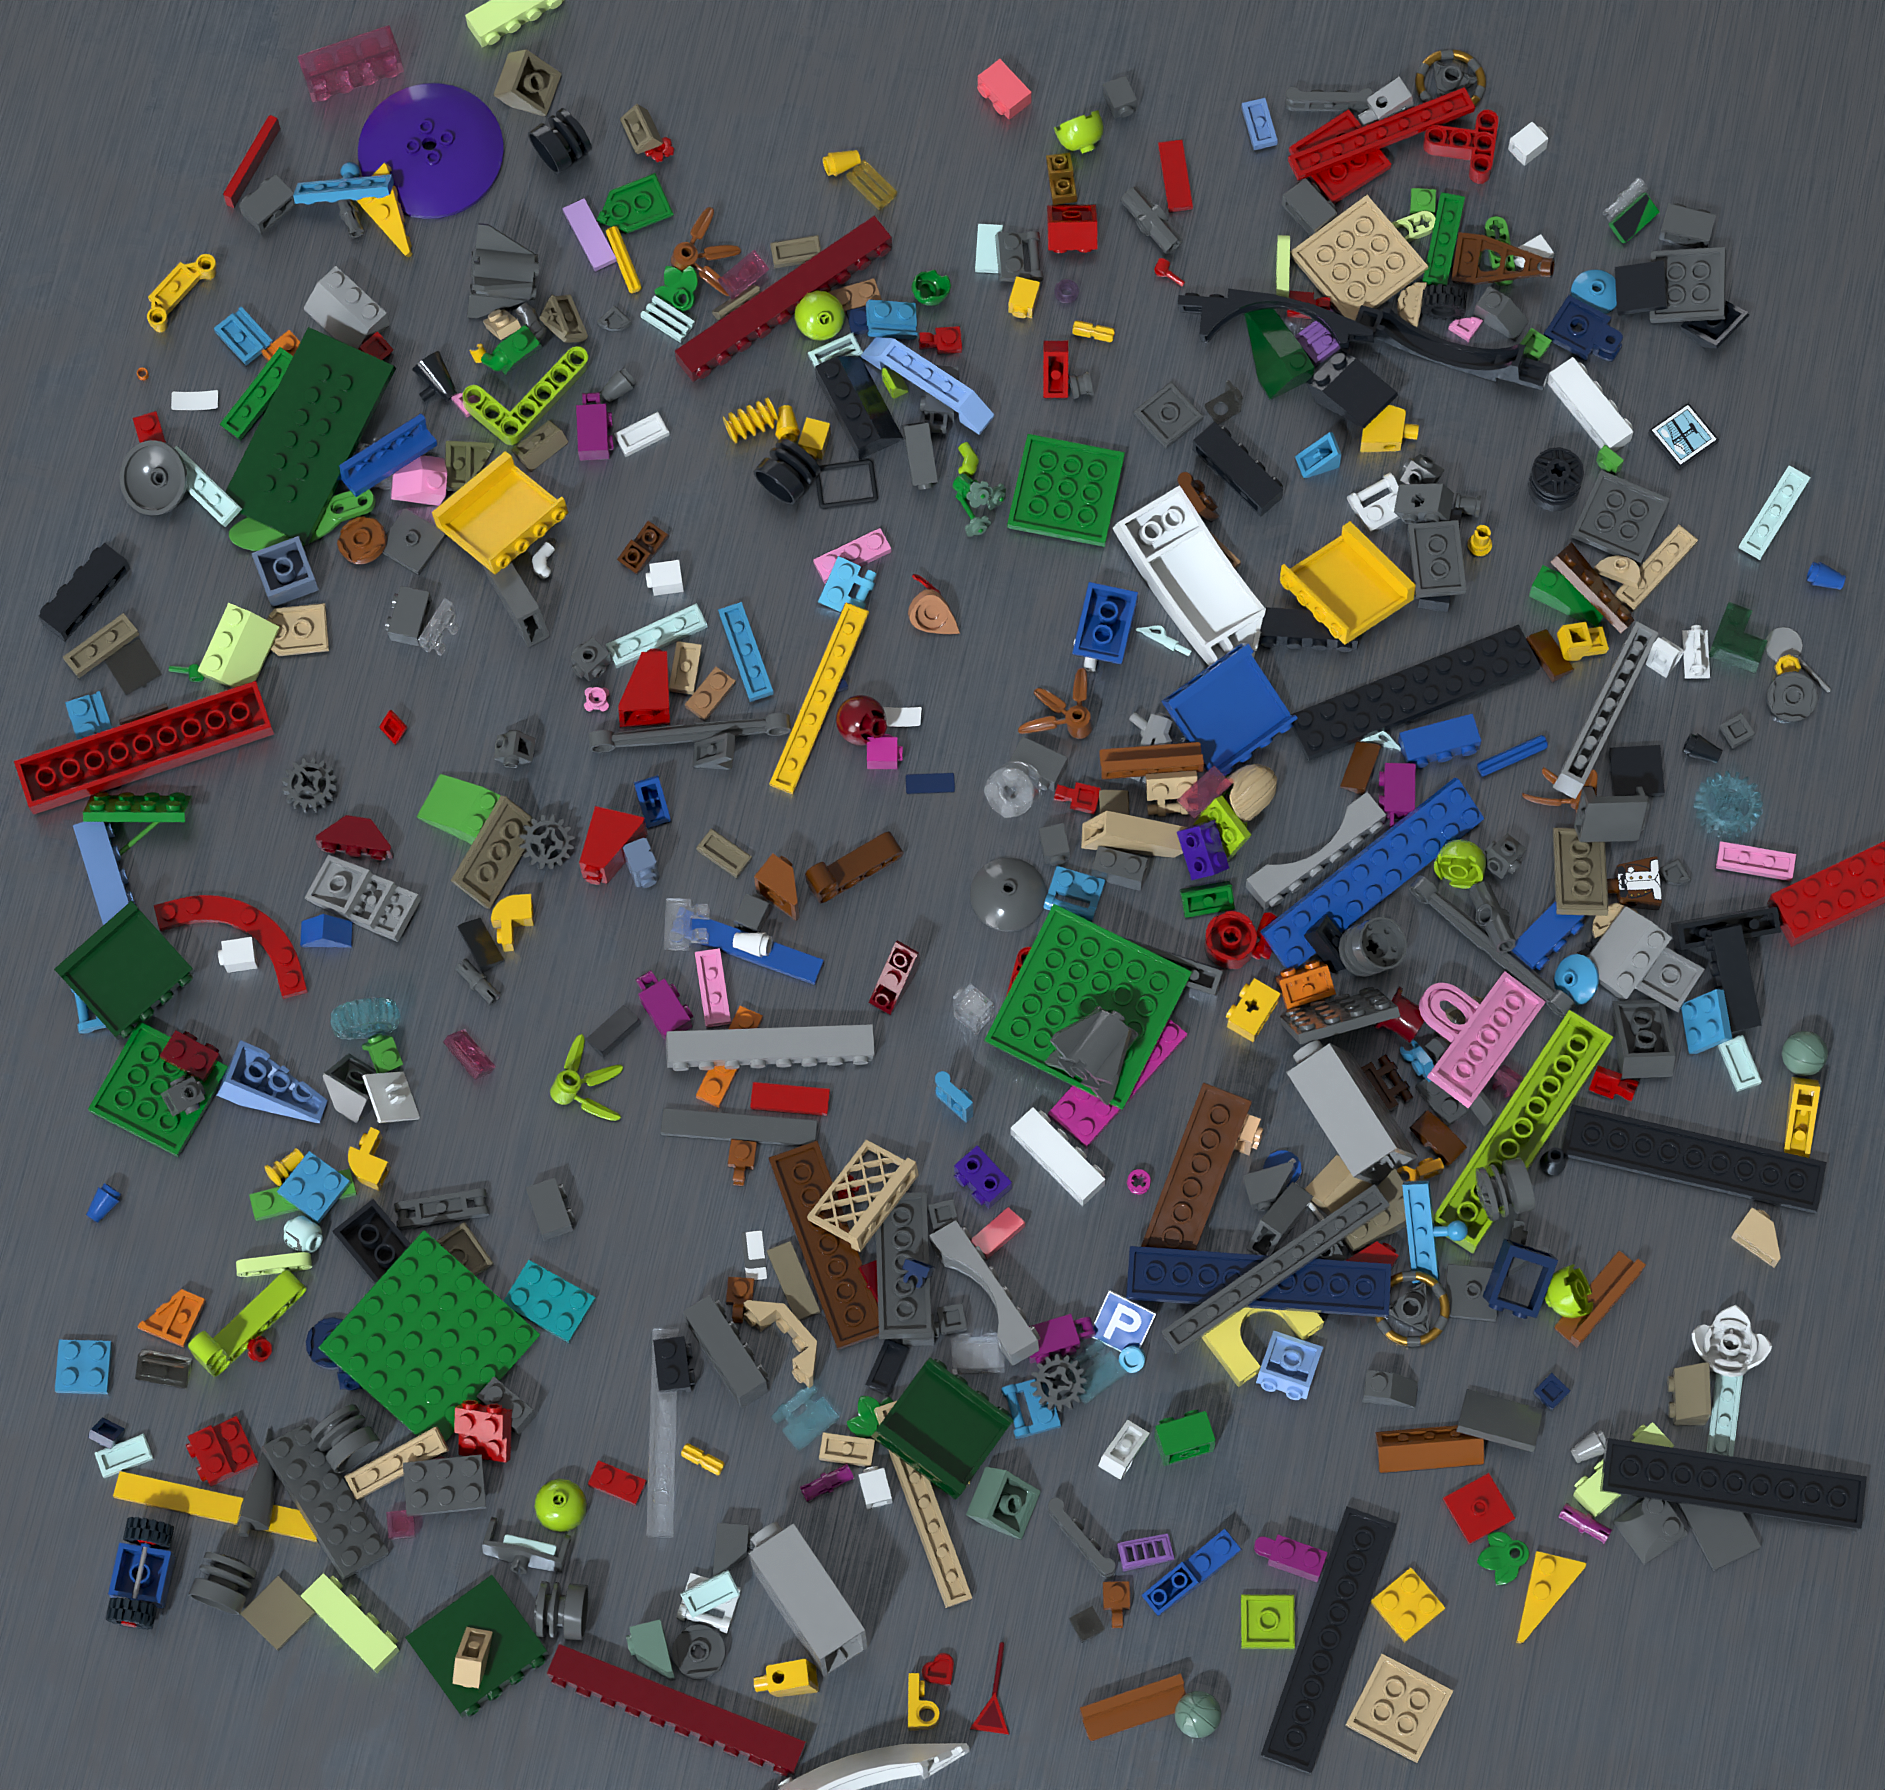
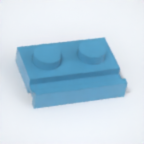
M868 300L866 302L869 337L916 339L918 336V332H916V303Z
M240 307L236 313H232L214 327V331L247 366L261 355L262 350L270 346L273 340Z
M100 691L90 696L86 695L65 702L77 740L112 729Z

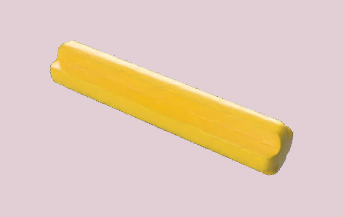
M618 227L608 228L606 235L629 292L633 294L641 291V283Z

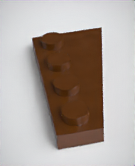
M1572 542L1551 561L1560 573L1620 633L1631 625L1634 619L1630 611L1620 603Z

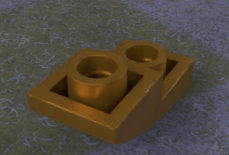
M1070 153L1046 155L1053 205L1077 202Z

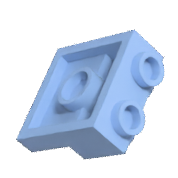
M1273 1330L1256 1383L1261 1384V1387L1266 1391L1273 1392L1277 1389L1286 1392L1287 1397L1293 1400L1306 1399L1323 1347Z

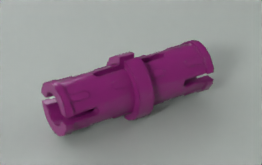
M846 1463L827 1474L825 1472L820 1474L819 1478L801 1486L800 1490L806 1501L809 1502L821 1494L833 1492L834 1488L853 1480L854 1476Z
M1568 1503L1565 1504L1558 1518L1579 1528L1578 1531L1583 1534L1585 1532L1605 1544L1613 1530L1592 1519L1591 1514L1585 1515L1568 1505Z

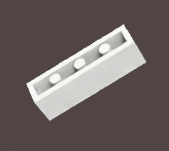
M1572 357L1549 373L1547 383L1601 449L1606 445L1613 452H1616L1631 441L1633 427L1626 418L1623 419L1620 416L1615 403L1610 399L1607 400L1603 395V390L1599 383L1590 379L1585 366L1581 362L1578 363Z
M1032 1107L1011 1127V1136L1083 1207L1105 1186L1104 1172L1096 1164L1091 1166L1085 1160L1087 1158L1086 1154L1078 1146L1073 1148L1067 1142L1069 1140L1068 1136L1059 1128L1055 1130L1049 1124L1051 1122L1050 1118L1043 1111L1037 1112Z

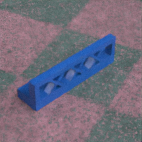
M419 414L339 465L341 480L355 497L437 446V440L427 429L426 418Z

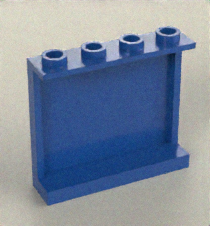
M1240 643L1161 701L1189 743L1200 742L1204 767L1210 776H1226L1233 770L1232 766L1239 761L1242 763L1253 756L1252 751L1259 746L1263 748L1273 741L1272 737L1278 732L1282 734L1293 727L1292 722L1298 719L1296 715L1290 714L1251 655L1254 651L1248 643Z

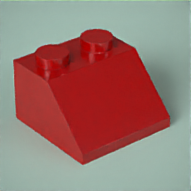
M1096 204L1047 205L1048 251L1053 250L1055 253H1065L1068 250H1078L1079 252L1087 253L1097 249Z

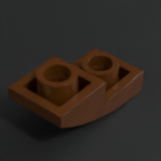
M647 521L634 541L630 540L617 560L638 574L660 550L670 535L652 522Z
M1428 1110L1409 1127L1425 1147L1430 1146L1445 1165H1451L1467 1148L1448 1126Z

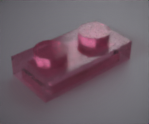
M753 250L717 279V281L731 299H734L766 273L769 268L757 252Z
M1213 766L1177 802L1195 820L1215 798L1221 796L1232 784Z
M464 1029L448 1035L443 1041L450 1052L475 1080L490 1074L496 1066Z

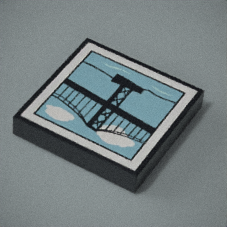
M1689 403L1649 429L1648 432L1678 470L1719 442L1717 436Z

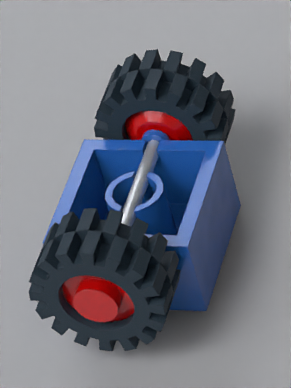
M127 1518L123 1540L131 1544L119 1543L108 1592L111 1598L105 1620L120 1626H128L129 1628L153 1629L157 1608L165 1609L174 1568L175 1555L171 1551L161 1550L170 1548L174 1526L162 1521L158 1522L154 1519Z

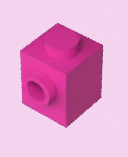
M884 734L880 738L867 737V740H870V742H867V769H898V761H903V746H898V738L890 734Z

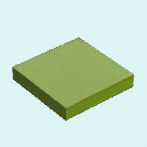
M1241 1595V1649H1295L1294 1595Z

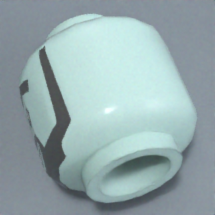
M298 1216L285 1224L284 1241L297 1252L310 1253L320 1247L323 1240L321 1227L307 1217Z

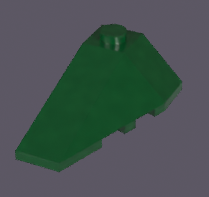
M1262 309L1244 314L1256 366L1257 379L1269 400L1306 383L1314 375L1315 367L1308 355L1274 309Z

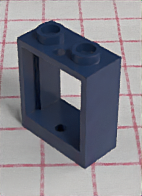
M1504 1238L1482 1297L1489 1303L1488 1306L1492 1309L1502 1312L1504 1308L1512 1310L1513 1315L1523 1319H1527L1528 1316L1537 1318L1558 1259L1551 1253ZM1513 1257L1543 1266L1528 1306L1498 1297Z

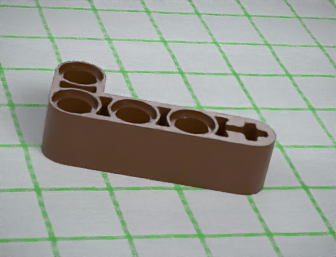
M888 831L828 866L825 862L815 864L805 873L806 883L818 902L825 903L894 863L903 856L904 852L892 833Z

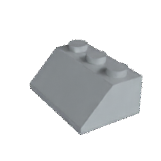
M337 266L318 281L303 308L334 339L356 349L377 331L381 334L390 326L387 313Z
M1624 906L1587 957L1597 967L1599 983L1617 998L1627 999L1672 937L1650 920Z

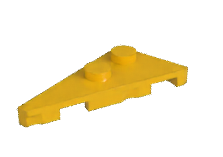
M383 163L372 176L390 175L391 167ZM393 186L390 195L383 198L366 197L356 200L405 256L410 257L413 254L411 252L412 245L410 237L406 235L403 224L405 219L401 204L397 199L396 187Z
M1536 1551L1516 1643H1524L1575 1579L1582 1573L1586 1563Z

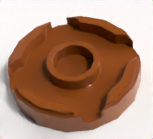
M362 516L346 523L342 527L341 535L337 540L339 551L347 561L354 564H366L382 554L386 547L387 535L384 527L377 519Z

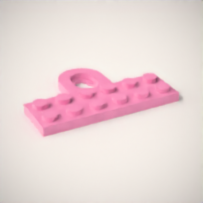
M1506 971L1503 972L1480 1004L1454 985L1448 983L1431 985L1421 996L1419 1002L1420 1014L1432 1029L1450 1041L1451 1044L1430 1071L1427 1078L1469 1108L1546 1001ZM1448 1001L1461 1010L1465 1016V1024L1458 1025L1452 1023L1441 1009L1440 1002Z

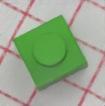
M1411 188L1410 215L1421 211H1428L1435 215L1436 189Z
M1531 328L1520 344L1526 345L1527 357L1540 361L1550 347L1552 340Z
M1606 445L1599 450L1596 459L1603 471L1610 472L1615 476L1621 471L1624 462L1621 457Z

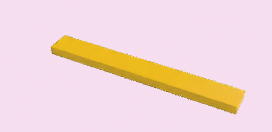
M847 602L845 603L769 783L770 786L794 794L870 614L868 610Z
M119 1471L113 1497L116 1499L235 1525L237 1524L241 1504L244 1499ZM273 1505L270 1527L268 1530L262 1531L318 1543L317 1538L299 1510Z

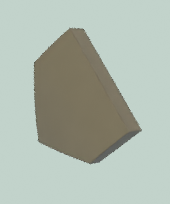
M571 294L562 296L551 295L539 319L565 343L585 341L588 335Z

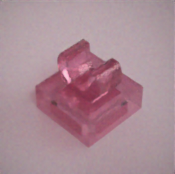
M1503 1065L1494 1076L1497 1081L1493 1084L1492 1089L1496 1090L1500 1084L1505 1085L1507 1091L1503 1097L1507 1098L1513 1091L1517 1090L1524 1077L1508 1066Z

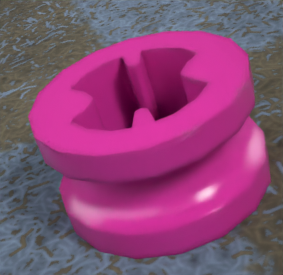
M1141 1169L1132 1171L1127 1180L1128 1189L1136 1195L1146 1193L1150 1188V1176ZM1134 1177H1136L1137 1179L1143 1177L1145 1179L1143 1181V1184H1145V1186H1133L1134 1180L1132 1179Z

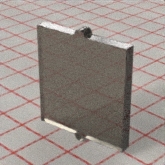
M140 638L120 648L104 660L125 695L140 687H146L147 683L162 675Z

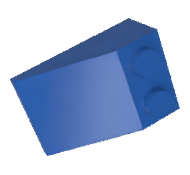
M1089 582L1072 654L1122 665L1137 608L1138 592Z

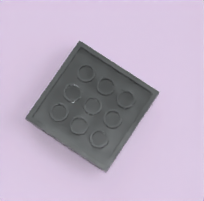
M1368 987L1359 991L1360 994L1357 995L1342 994L1336 996L1335 1001L1328 1003L1317 1001L1311 1003L1310 1008L1303 1010L1300 1008L1289 1009L1285 1011V1015L1280 1016L1282 1026L1299 1044H1304L1400 1017L1398 1006L1379 989Z

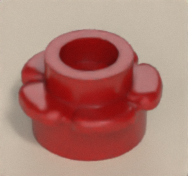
M257 1336L256 1339H251L248 1342V1356L251 1360L263 1362L271 1355L272 1346L265 1337Z

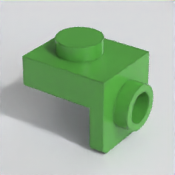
M378 1033L368 1038L369 1042L362 1044L363 1050L369 1052L377 1073H386L403 1065L392 1036Z

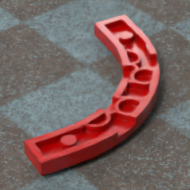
M213 895L189 896L153 905L160 931L203 922H221L243 931L258 941L270 957L276 971L283 999L308 993L302 967L292 943L284 931L270 917L257 908L239 900Z

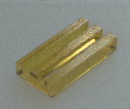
M865 160L861 162V165L854 167L852 172L846 174V178L879 211L897 196V191ZM863 170H865L889 195H887L882 189H880L863 172ZM857 175L883 199L881 202L856 178Z

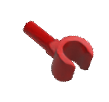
M1159 258L1154 269L1155 274L1160 277L1166 276L1182 287L1185 281L1168 270L1170 262Z

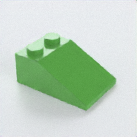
M440 774L416 817L461 840L473 844L501 795L482 786Z

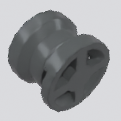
M1086 371L1083 375L1076 376L1071 374L1068 376L1073 399L1079 398L1083 394L1093 395L1089 371Z

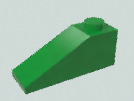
M1544 565L1541 567L1531 586L1529 596L1580 622H1586L1587 625L1593 628L1598 627L1603 615L1561 573Z

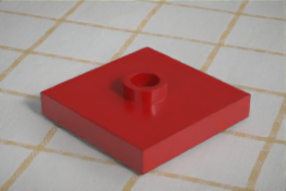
M1489 1473L1443 1497L1445 1505L1469 1545L1515 1520L1513 1513Z

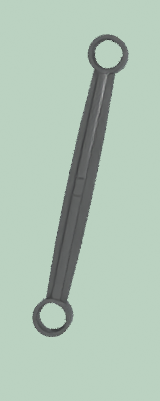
M773 713L761 719L702 722L692 725L681 724L617 733L610 730H598L589 734L590 751L604 753L614 750L615 747L695 742L725 733L733 734L735 737L760 733L779 736L791 732L790 715L786 713Z
M1420 875L1409 886V890L1419 901L1424 904L1429 903L1479 949L1484 950L1491 956V959L1545 1000L1547 1006L1557 1016L1564 1019L1567 1012L1575 1008V1004L1569 996L1560 990L1553 989L1512 951L1503 954L1497 953L1486 930L1439 894L1435 885L1427 878Z

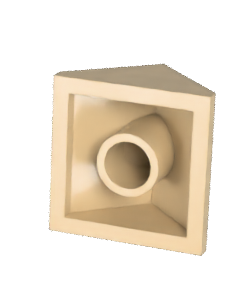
M1336 1155L1305 1190L1314 1196L1312 1202L1329 1216L1370 1188L1372 1184L1353 1177L1341 1157Z

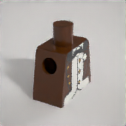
M1657 856L1617 865L1615 878L1607 879L1608 894L1616 893L1617 903H1620V905L1637 909L1659 910L1662 898Z

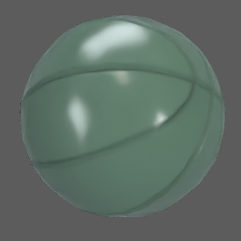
M1799 1031L1789 1036L1782 1047V1058L1784 1064L1792 1073L1810 1076L1818 1073L1825 1066L1828 1058V1049L1826 1043L1816 1033Z
M1192 1691L1180 1698L1175 1707L1174 1716L1177 1726L1184 1734L1192 1738H1204L1218 1728L1221 1722L1222 1711L1214 1696L1204 1691Z

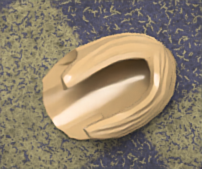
M1260 764L1246 765L1223 780L1216 792L1220 795L1234 783L1230 792L1231 808L1242 822H1248L1270 804L1276 794L1277 777L1273 770L1267 766Z

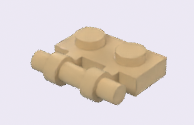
M1196 770L1146 774L1147 801L1157 800V804L1147 805L1148 815L1158 814V817L1166 816L1167 813L1187 815L1189 812L1198 811V801L1188 802V798L1198 797ZM1180 798V803L1165 804L1166 799Z

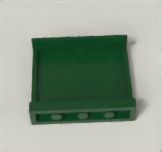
M132 901L54 969L118 1040L121 1037L124 1039L129 1037L136 1030L134 1026L140 1020L143 1022L148 1020L155 1013L153 1009L160 1002L164 1005L175 995L173 991L177 987L181 986L183 988L194 978L192 974L195 972Z
M929 1358L871 1437L956 1500L963 1493L969 1481L1014 1420L1010 1418L1011 1415L1007 1410L990 1403L988 1396L983 1392L974 1391L970 1388L968 1382L959 1375L954 1376L950 1373L942 1361Z
M490 1575L405 1637L462 1718L466 1715L468 1717L475 1715L481 1710V1704L488 1699L490 1701L497 1699L503 1694V1688L510 1683L512 1686L524 1679L525 1672L531 1668L534 1670L538 1669L546 1663V1657L549 1656L546 1648L493 1575ZM466 1627L493 1632L485 1673L479 1688L453 1684L455 1657Z

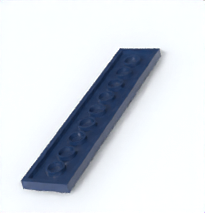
M1130 1246L1126 1299L1202 1304L1270 1256ZM1314 1259L1245 1308L1388 1318L1391 1264Z

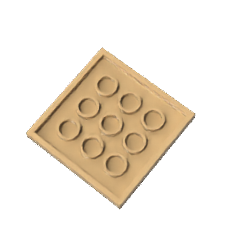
M1368 195L1364 196L1290 251L1291 258L1324 297L1331 298L1330 304L1340 315L1354 321L1361 305L1374 309L1378 308L1428 269V265Z

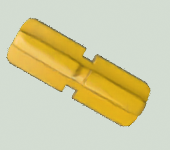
M1076 320L1073 324L1072 333L1087 338L1094 336V339L1112 342L1115 329L1096 325L1095 327L1092 323Z
M686 1443L681 1451L682 1457L697 1465L700 1463L702 1468L716 1475H719L724 1469L725 1464L723 1461L710 1454H704L703 1450L689 1443Z

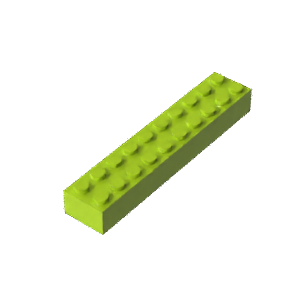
M1571 1010L1567 1012L1434 1214V1226H1448L1455 1220L1464 1222L1468 1228L1467 1236L1461 1241H1452L1472 1254L1475 1253L1495 1222L1489 1220L1480 1203L1476 1188V1168L1484 1167L1488 1173V1166L1493 1164L1498 1172L1502 1174V1161L1520 1157L1528 1172L1610 1047L1613 1036Z

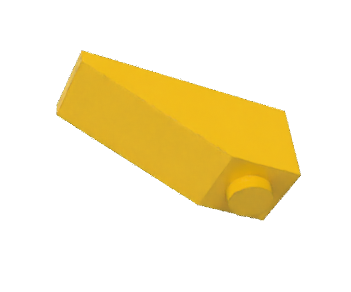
M1792 1077L1787 1110L1784 1153L1810 1158L1820 1093L1818 1080Z

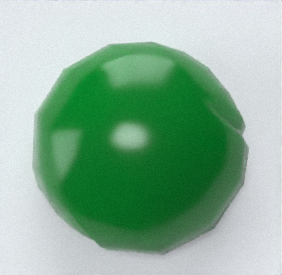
M936 270L917 274L913 279L911 290L920 303L927 306H937L947 298L952 285L947 275L941 276Z

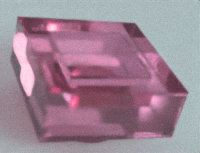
M406 1510L386 1512L389 1540L416 1537L414 1516L408 1517Z

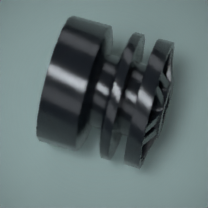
M564 108L558 110L556 116L552 115L548 118L551 129L546 124L541 123L528 132L532 146L544 163L556 174H559L572 164L569 153L574 158L579 159L582 157V152L586 154L592 149L590 140L581 124Z
M781 438L775 444L776 448L774 447L769 451L772 459L764 458L753 472L757 481L769 493L779 500L792 505L804 492L802 484H811L813 478L820 473V467L803 448L788 439Z
M1561 447L1549 448L1536 457L1528 482L1529 495L1535 504L1551 512L1562 511L1572 506L1578 498L1584 477V468L1579 457L1571 450Z

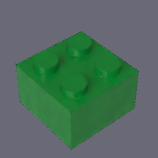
M1192 1410L1185 1413L1183 1418L1174 1420V1417L1165 1418L1159 1421V1425L1155 1426L1154 1438L1163 1466L1214 1451L1216 1440L1206 1411Z

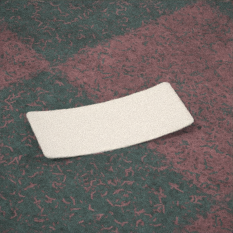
M218 390L172 392V410H207L218 407Z
M883 707L886 713V724L889 727L920 726L921 707Z

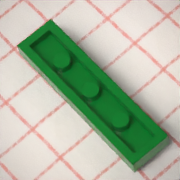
M1443 192L1440 194L1426 262L1428 269L1424 272L1423 282H1427L1426 285L1438 286V284L1446 286L1448 283L1465 200L1464 196Z
M279 347L219 425L241 441L271 402L293 356Z

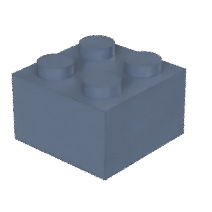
M299 536L251 553L271 607L318 591Z

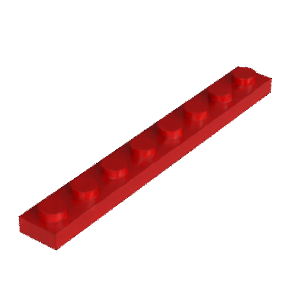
M1464 87L1288 156V162L1299 181L1424 132L1432 125H1442L1475 111V105Z

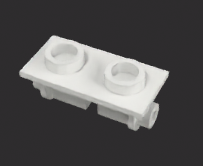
M1693 625L1691 630H1682L1685 679L1710 678L1708 631L1702 630L1700 625Z

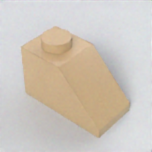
M1751 1208L1731 1238L1775 1268L1781 1257L1774 1222L1770 1220V1216L1763 1210Z
M466 1627L455 1657L453 1684L464 1687H480L485 1673L492 1631Z

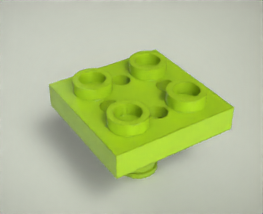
M1219 796L1213 800L1193 825L1215 820L1224 852L1229 862L1252 835L1247 830V822H1242L1224 797Z

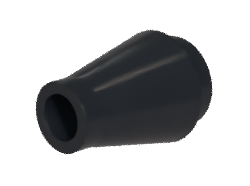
M1690 733L1683 747V752L1687 753V757L1712 761L1714 763L1719 761L1723 751L1698 733L1696 735Z
M1552 1148L1541 1156L1540 1166L1545 1173L1557 1175L1565 1169L1566 1160L1561 1149Z

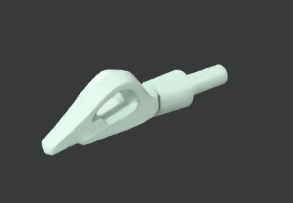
M1162 626L1136 628V631L1163 644L1172 651L1177 650L1187 656L1191 655V650L1179 645V641L1167 637L1166 631ZM1151 630H1159L1161 633H1152Z
M1385 731L1358 741L1378 744L1382 747L1395 748L1401 751V748ZM1380 735H1384L1389 741L1385 742L1379 739Z

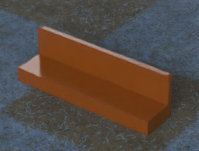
M1200 742L1111 748L1099 751L1102 779L1146 776V774L1195 770L1196 772H1203L1204 761Z
M1618 1251L1589 1285L1592 1294L1587 1295L1588 1303L1593 1301L1592 1312L1578 1318L1562 1317L1554 1329L1578 1348L1639 1277L1646 1264L1639 1259L1633 1262L1621 1251Z
M1458 1425L1375 1432L1379 1472L1484 1464V1439L1456 1432Z
M1180 1673L1080 1707L1079 1712L1089 1740L1094 1741L1174 1714L1178 1701L1186 1694L1184 1681Z

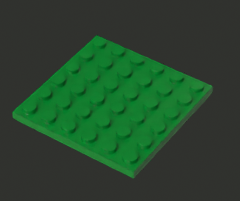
M1053 904L984 1042L1098 1098L1091 1088L1081 1084L1082 1078L1077 1075L1072 1078L1065 1070L1049 1066L1045 1061L1056 1050L1055 1046L1050 1042V1039L1056 1032L1091 1014L1096 1006L1103 1008L1110 1014L1112 1011H1117L1125 1018L1123 1023L1138 1033L1137 1039L1126 1052L1115 1094L1109 1103L1123 1111L1192 972Z
M423 1230L318 1348L417 1437L434 1427H438L446 1442L454 1433L455 1407L465 1400L478 1401L477 1395L491 1379L495 1377L500 1381L540 1334Z

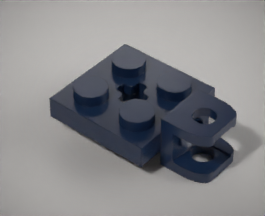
M1570 295L1567 296L1544 332V336L1552 340L1554 344L1585 360L1588 359L1592 352L1593 355L1605 361H1614L1622 348L1621 342L1623 340L1622 333L1609 326L1612 317ZM1578 323L1582 324L1581 329L1583 331L1575 332L1573 331L1571 325L1576 326L1578 325Z

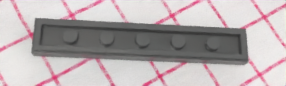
M663 1108L661 1135L726 1141L733 1139L763 1144L803 1146L816 1141L818 1122L817 1120Z

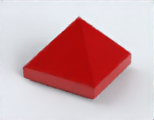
M389 710L379 728L396 745L406 731L407 726L392 710Z

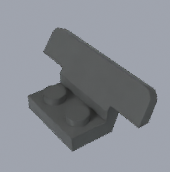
M1436 1037L1424 1047L1437 1063L1449 1046L1443 1038ZM1424 1079L1415 1086L1437 1118L1446 1126H1450L1471 1110L1484 1127L1489 1125L1496 1116L1495 1107L1483 1091L1480 1092L1471 1106L1467 1108L1432 1081L1428 1083Z

